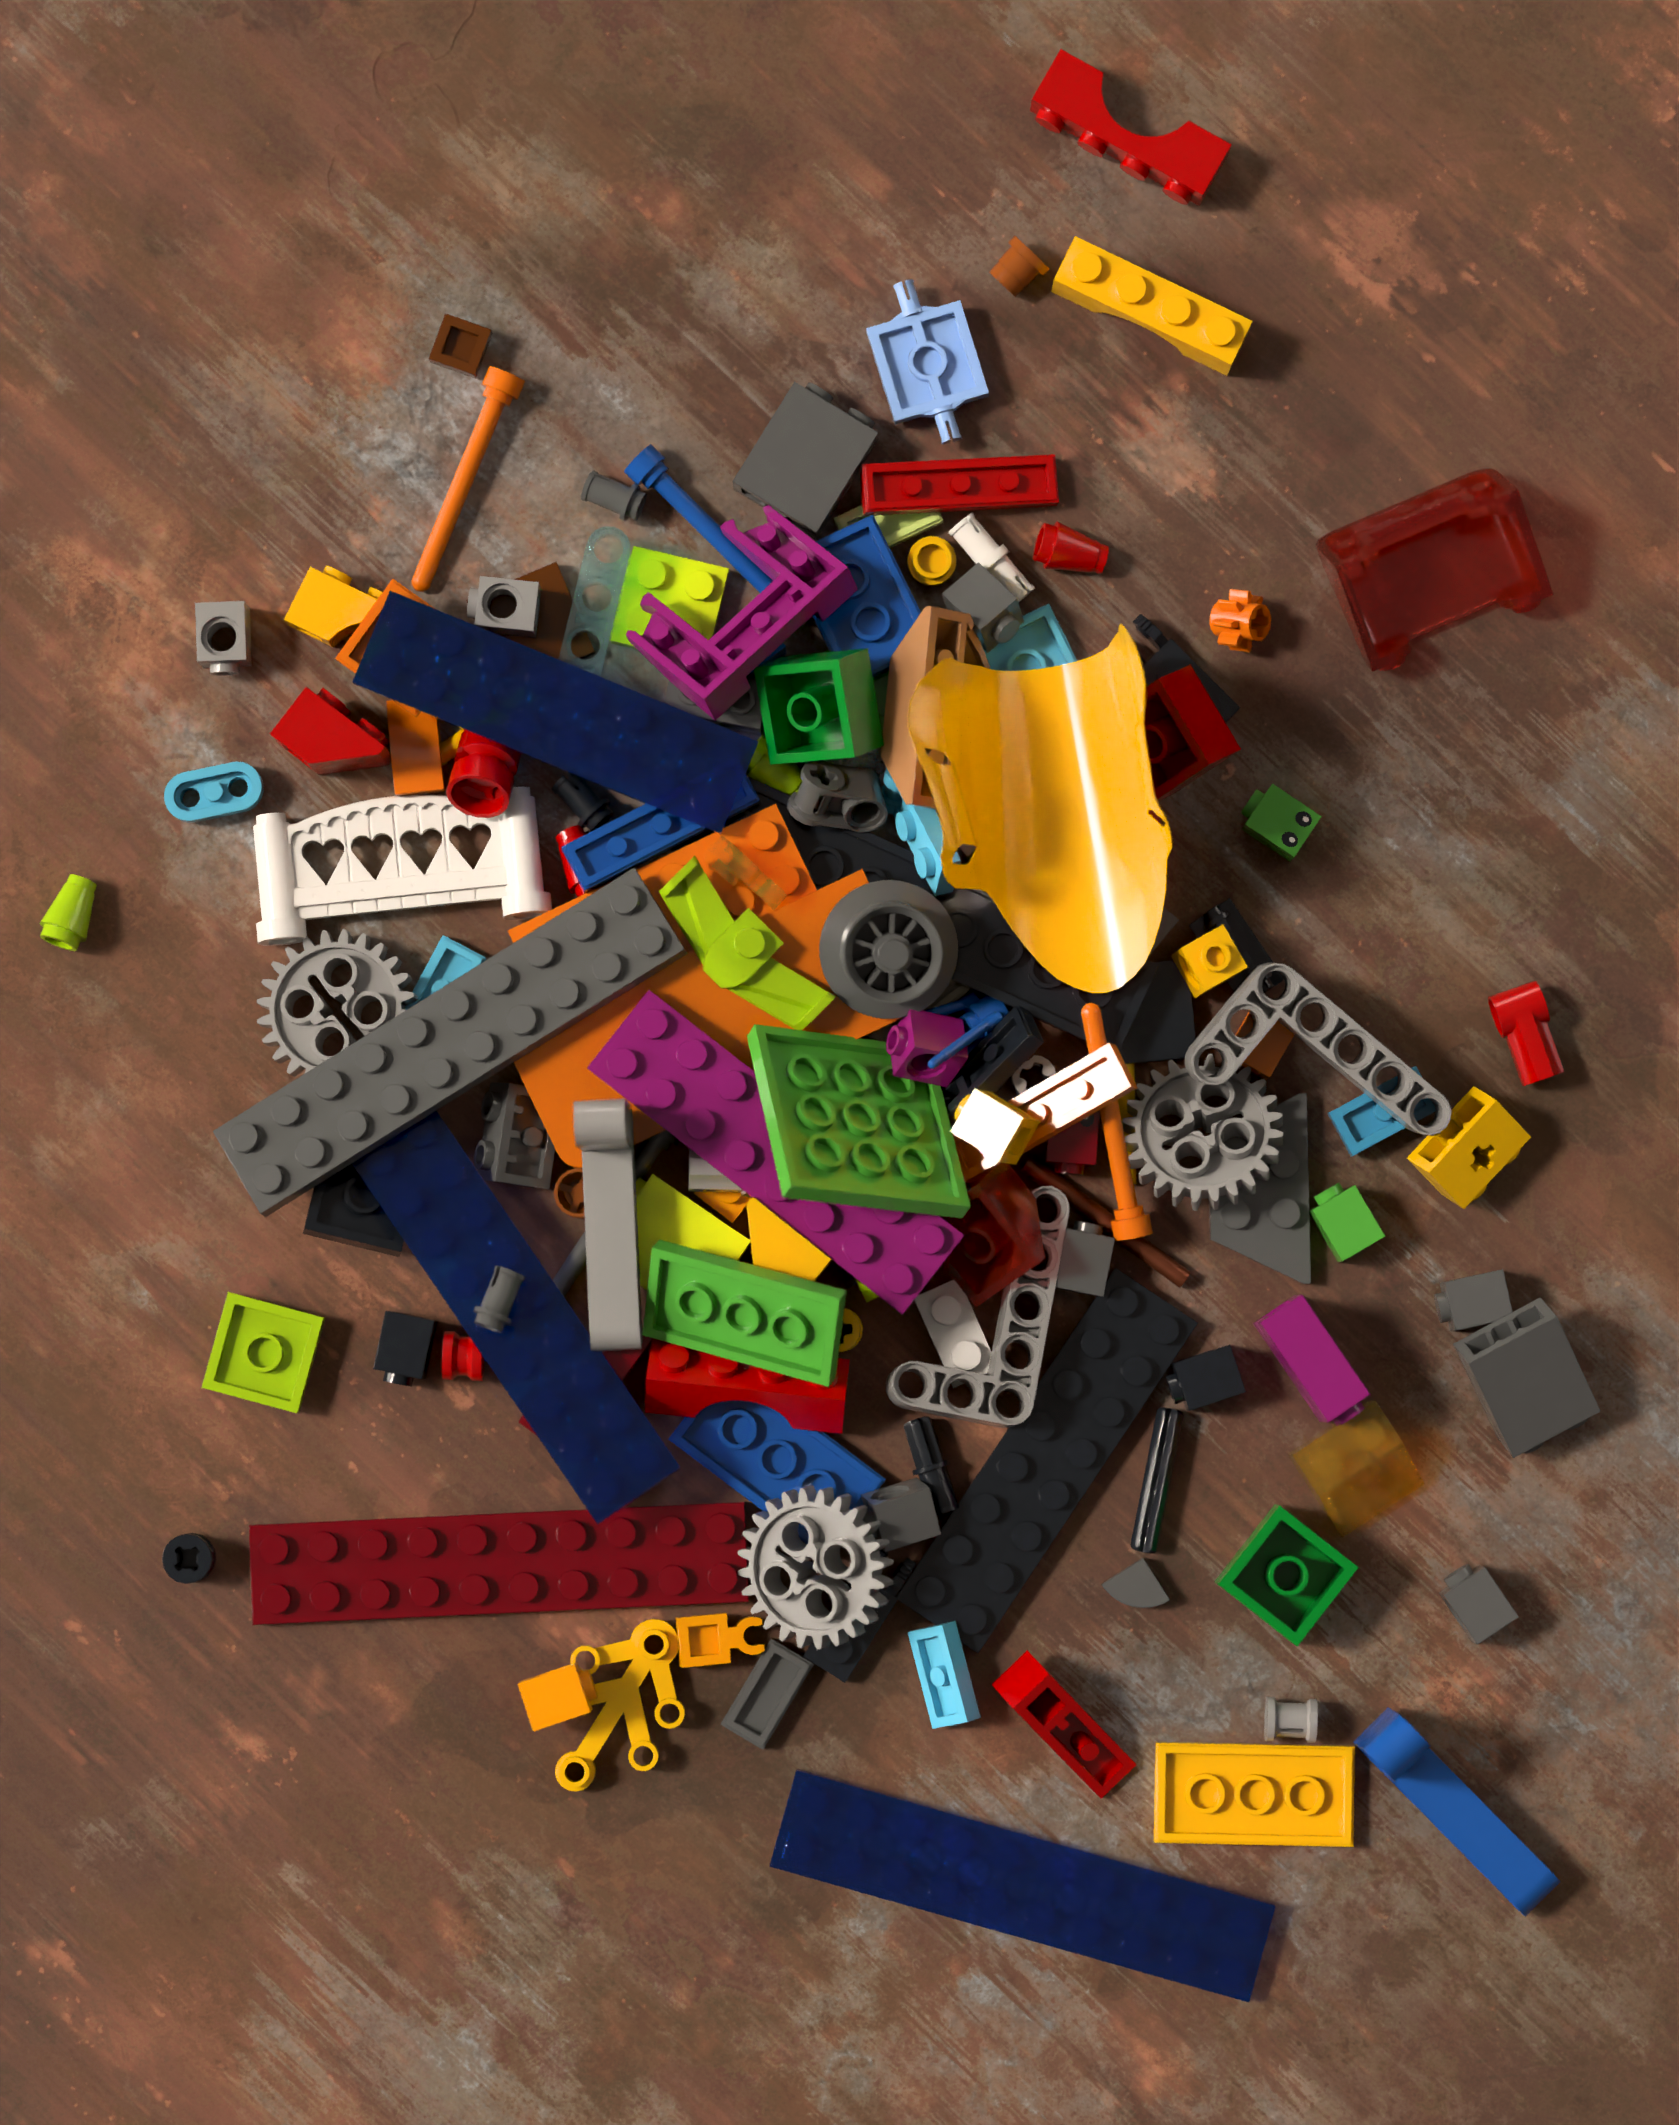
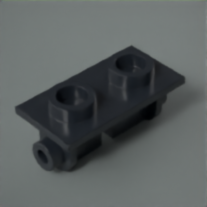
M1229 898L1207 911L1202 917L1191 923L1189 927L1198 939L1222 924L1225 926L1248 966L1241 973L1226 981L1232 991L1235 992L1253 969L1260 964L1273 963V961ZM1277 971L1269 972L1262 981L1263 992H1267L1284 980L1282 975Z

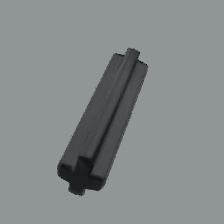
M1160 1407L1156 1412L1130 1544L1131 1548L1135 1551L1153 1554L1158 1549L1184 1417L1183 1412L1180 1410Z

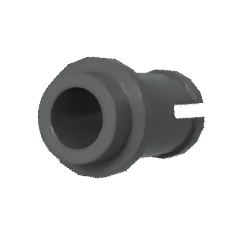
M594 470L587 477L581 493V500L589 501L620 514V520L624 522L628 518L636 521L647 499V493L640 491L638 484L634 483L630 487L598 474Z
M495 1266L481 1306H475L473 1310L477 1314L474 1323L488 1330L502 1333L505 1325L510 1326L512 1320L508 1317L525 1277L510 1269Z

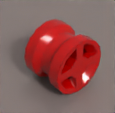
M455 1331L444 1332L442 1380H454L458 1375L468 1376L472 1381H483L485 1333L474 1332L470 1337H461Z

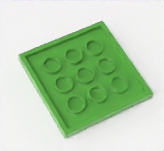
M757 1024L753 1026L747 1035V1040L783 1198L954 1218L964 1217L971 1205L953 1133L950 1132L952 1129L941 1086L893 1076L891 1055L887 1053L885 1041L863 1038L855 1039L848 1036Z

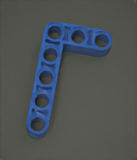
M1388 1707L1353 1742L1525 1917L1561 1882L1430 1749V1744L1400 1714Z

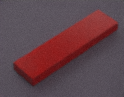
M1055 454L861 464L859 468L863 516L1057 506L1059 503Z

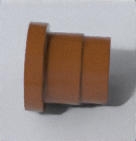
M1014 235L1008 242L1011 247L998 260L999 262L989 273L1016 297L1039 273L1044 276L1050 268Z

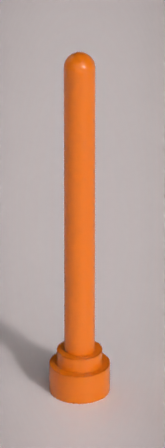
M489 366L481 384L485 387L482 396L486 398V401L412 577V587L418 592H424L431 586L504 406L510 407L513 399L518 400L525 384L523 379L499 368Z
M1087 1003L1081 1010L1089 1054L1107 1044L1101 1010L1095 1003ZM1118 1100L1100 1109V1116L1118 1208L1113 1210L1115 1219L1111 1220V1227L1115 1241H1121L1153 1234L1150 1214L1144 1213L1142 1204H1137Z

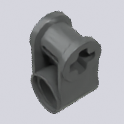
M822 760L806 762L801 770L802 783L798 791L794 792L787 802V809L790 815L803 824L849 829L859 833L878 829L885 823L888 816L880 779L873 769L831 764Z

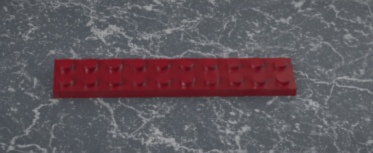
M727 1502L249 1525L252 1624L749 1602V1596L742 1595V1591L748 1587V1578L737 1574L738 1570L747 1567V1559L738 1555V1550L746 1548V1538L742 1535L743 1531L746 1530L745 1503Z

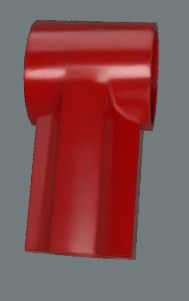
M1537 981L1488 996V1004L1495 1026L1500 1036L1506 1038L1522 1086L1563 1073L1564 1069L1547 1024L1550 1022L1548 1007Z

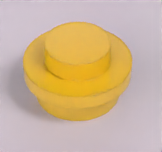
M928 536L914 543L909 551L907 563L908 569L916 581L927 586H937L950 579L955 571L957 560L953 547L946 540L936 536Z

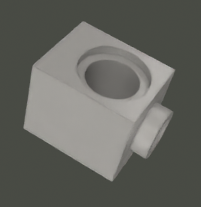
M480 576L479 588H470L467 618H475L474 625L477 632L536 638L541 598L540 584L533 581ZM499 595H509L517 601L515 612L507 618H497L490 613V604Z
M246 602L195 603L197 662L201 667L210 668V675L229 676L240 674V667L252 666L250 607ZM221 628H231L236 632L235 644L227 651H216L212 648V637Z

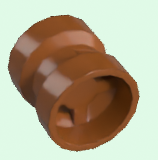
M575 1168L566 1171L559 1177L555 1184L554 1197L561 1211L573 1218L580 1219L585 1218L583 1169Z

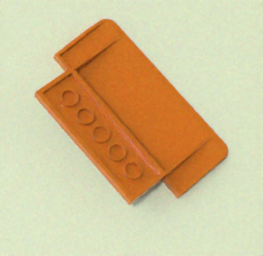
M776 804L636 869L688 954L514 1062L559 1157L569 1166L582 1168V1151L576 1147L574 1101L625 1099L589 1071L587 1067L648 990L652 991L753 1071L754 1067L747 1040V1035L753 1026L757 1024L793 1029L730 990L721 989L703 971L701 961L659 893L693 856H696L734 921L749 908L784 943L771 958L836 996L802 1031L859 1039L902 1019L903 1017L895 1019L875 1018L850 1008L833 992L822 971L819 943L825 920L841 898L855 888L869 883L863 869L817 890ZM607 884L508 930L512 942L515 943ZM630 1103L633 1115L634 1145L666 1131Z

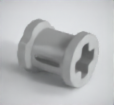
M1034 1055L1030 1060L1024 1062L1011 1076V1085L1014 1087L1017 1096L1027 1091V1081L1020 1078L1021 1071L1029 1072L1032 1066L1035 1065L1041 1068L1040 1076L1045 1079L1056 1074L1055 1067L1048 1059Z
M1266 1697L1264 1712L1265 1741L1273 1742L1275 1737L1305 1738L1307 1743L1316 1742L1318 1728L1317 1699H1309L1307 1703L1276 1702L1275 1697Z

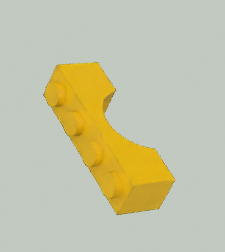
M1076 236L1053 280L1051 291L1094 313L1111 314L1138 324L1170 342L1184 356L1226 376L1253 322Z
M326 565L323 572L310 567L284 620L289 627L333 648L345 637L354 633L380 597L382 591L370 587L366 594L349 586L352 578L335 568ZM474 637L435 691L434 695L437 699L465 712L490 661L488 653L481 650L484 645L483 641Z

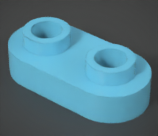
M230 762L177 774L168 782L165 788L164 801L167 809L174 817L183 822L195 823L253 809L263 796L264 785L260 774L251 765L244 762ZM236 780H245L248 784L246 794L241 797H235L231 794V785ZM189 790H196L200 795L199 802L193 807H186L183 804V795Z

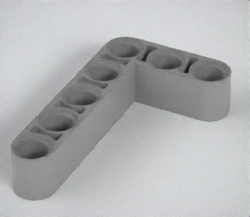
M1267 962L1253 969L1190 1045L1185 1054L1184 1064L1186 1071L1194 1080L1209 1085L1224 1083L1236 1072L1273 1025L1279 1021L1410 1131L1424 1135H1434L1444 1130L1451 1120L1450 1104L1438 1090L1295 970L1285 964ZM1272 971L1280 973L1285 982L1284 991L1275 999L1268 998L1262 989L1264 977ZM1315 1003L1322 1011V1022L1315 1030L1308 1031L1301 1024L1300 1013L1307 1004ZM1245 1009L1253 1018V1028L1248 1035L1239 1038L1232 1032L1230 1021L1234 1013ZM1351 1034L1359 1041L1360 1053L1356 1059L1346 1063L1339 1056L1338 1045L1341 1039ZM1214 1048L1221 1055V1067L1214 1075L1206 1076L1199 1068V1057L1206 1049ZM1390 1066L1397 1073L1398 1082L1393 1091L1383 1094L1377 1088L1376 1076L1384 1067ZM1428 1098L1435 1106V1116L1430 1123L1421 1126L1415 1120L1414 1108L1420 1100Z
M626 1099L574 1101L576 1147L582 1151L591 1350L593 1352L642 1349L632 1106Z
M1053 1186L1039 1187L1027 1194L1022 1199L1018 1208L988 1374L983 1375L919 1361L906 1362L894 1368L886 1380V1393L896 1406L998 1428L1015 1426L1024 1422L1030 1416L1035 1400L1069 1217V1202L1066 1195L1060 1189ZM1036 1198L1048 1199L1054 1205L1055 1217L1051 1223H1043L1034 1216L1032 1205ZM1027 1246H1036L1044 1252L1046 1265L1042 1271L1030 1270L1025 1265L1023 1253ZM1019 1294L1029 1295L1035 1300L1037 1313L1033 1320H1024L1016 1314L1014 1302ZM1010 1343H1019L1026 1348L1028 1362L1023 1369L1013 1368L1007 1363L1005 1350ZM903 1372H913L920 1377L923 1389L918 1398H908L901 1393L898 1381ZM953 1381L964 1383L971 1392V1400L966 1408H957L949 1402L947 1390ZM1001 1391L1013 1393L1019 1401V1410L1014 1418L1002 1416L996 1408V1399Z

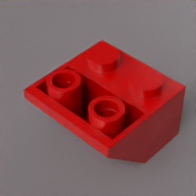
M305 687L270 733L281 747L318 775L388 766L391 762V754L386 748L389 740L385 738V735L364 718H361L357 724L348 719L347 717L351 712L346 708V705L324 688L318 694H315L308 687Z

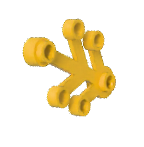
M649 1619L640 1623L633 1630L630 1640L595 1648L590 1645H582L572 1653L570 1658L571 1664L576 1662L577 1655L582 1651H589L594 1655L595 1664L591 1669H588L591 1674L596 1672L600 1665L632 1660L622 1678L595 1684L598 1698L591 1700V1704L595 1705L606 1702L578 1749L565 1753L559 1759L555 1768L556 1779L566 1790L581 1791L592 1783L596 1774L594 1759L623 1712L632 1746L628 1754L630 1764L639 1771H648L656 1765L659 1752L656 1745L651 1742L639 1692V1687L649 1671L651 1672L659 1700L655 1709L656 1721L659 1725L668 1729L675 1728L682 1723L685 1717V1708L677 1700L669 1665L678 1653V1636L675 1629L669 1623L660 1619ZM658 1635L662 1638L664 1647L661 1652L652 1654L646 1650L645 1640L648 1636ZM674 1704L678 1707L680 1715L676 1721L666 1722L662 1719L660 1711L664 1705ZM646 1746L652 1750L653 1760L649 1764L642 1765L635 1760L634 1752L638 1747ZM572 1762L581 1764L585 1771L584 1777L578 1781L570 1780L566 1775L568 1764Z

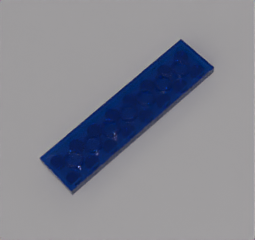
M392 591L388 594L352 681L356 686L720 835L759 743L749 737Z

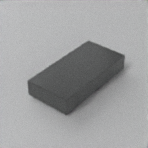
M771 1638L720 1725L764 1750L814 1663Z

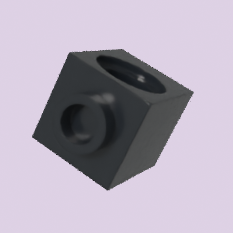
M385 1311L373 1369L385 1371L383 1381L412 1387L414 1378L426 1379L438 1321Z
M1224 1345L1171 1363L1174 1374L1166 1376L1174 1403L1183 1402L1186 1411H1191L1246 1392L1230 1345Z

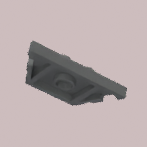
M1300 1093L1278 1104L1277 1108L1272 1111L1282 1113L1283 1126L1276 1129L1283 1132V1145L1274 1147L1279 1151L1278 1164L1265 1163L1270 1169L1269 1180L1265 1181L1253 1177L1256 1184V1193L1252 1195L1243 1188H1239L1238 1204L1236 1205L1226 1195L1219 1197L1218 1210H1214L1209 1201V1231L1211 1241L1286 1275L1301 1284H1311L1307 1093ZM1232 1137L1224 1142L1226 1147L1235 1150L1242 1149L1248 1144L1246 1140L1240 1137Z

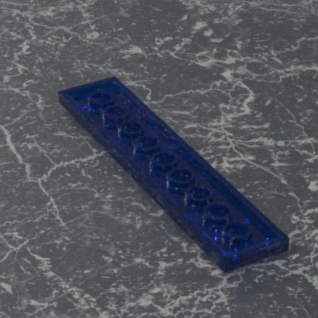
M437 1111L352 1163L598 1525L681 1469L601 1351L592 1352L590 1334ZM495 1266L510 1269L525 1277L508 1317L512 1320L510 1326L505 1325L502 1333L488 1330L474 1323L477 1314L473 1310L475 1306H481Z
M796 1769L769 1867L1245 2002H1249L1276 1907L1273 1903L800 1769Z

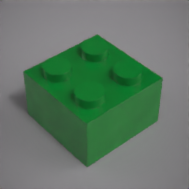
M868 648L783 656L758 665L754 669L770 765L855 758L884 746Z
M1274 1504L1214 1582L1284 1638L1298 1646L1359 1567L1280 1505Z

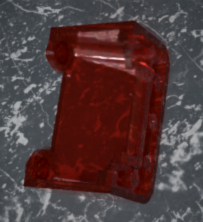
M1480 469L1462 475L1333 530L1316 542V548L1322 565L1363 659L1373 672L1376 670H1392L1401 666L1406 661L1405 656L1412 650L1411 639L1498 603L1502 608L1512 609L1514 613H1524L1538 607L1542 599L1554 595L1519 490L1494 469Z

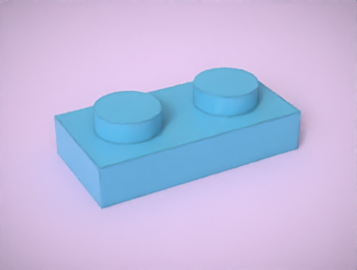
M956 1621L907 1632L932 1729L966 1723L981 1718Z

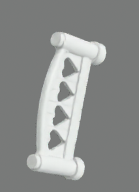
M513 787L507 810L501 815L491 818H478L467 815L456 809L445 795H404L351 803L319 813L294 824L286 822L285 813L260 814L256 816L257 825L253 826L262 921L256 923L259 945L278 946L300 943L307 936L305 920L500 899H502L503 918L508 920L533 919L552 910L551 894L544 892L535 797L531 796L529 787ZM476 825H486L491 830V838L475 868L472 869L450 842V833L456 827H465L471 831ZM428 830H437L442 835V843L428 870L423 874L401 847V839L408 832H416L422 836ZM379 835H387L393 840V848L375 880L352 852V844L359 837H367L373 841ZM331 840H338L344 845V853L328 884L325 885L304 859L303 849L311 842H317L324 846Z

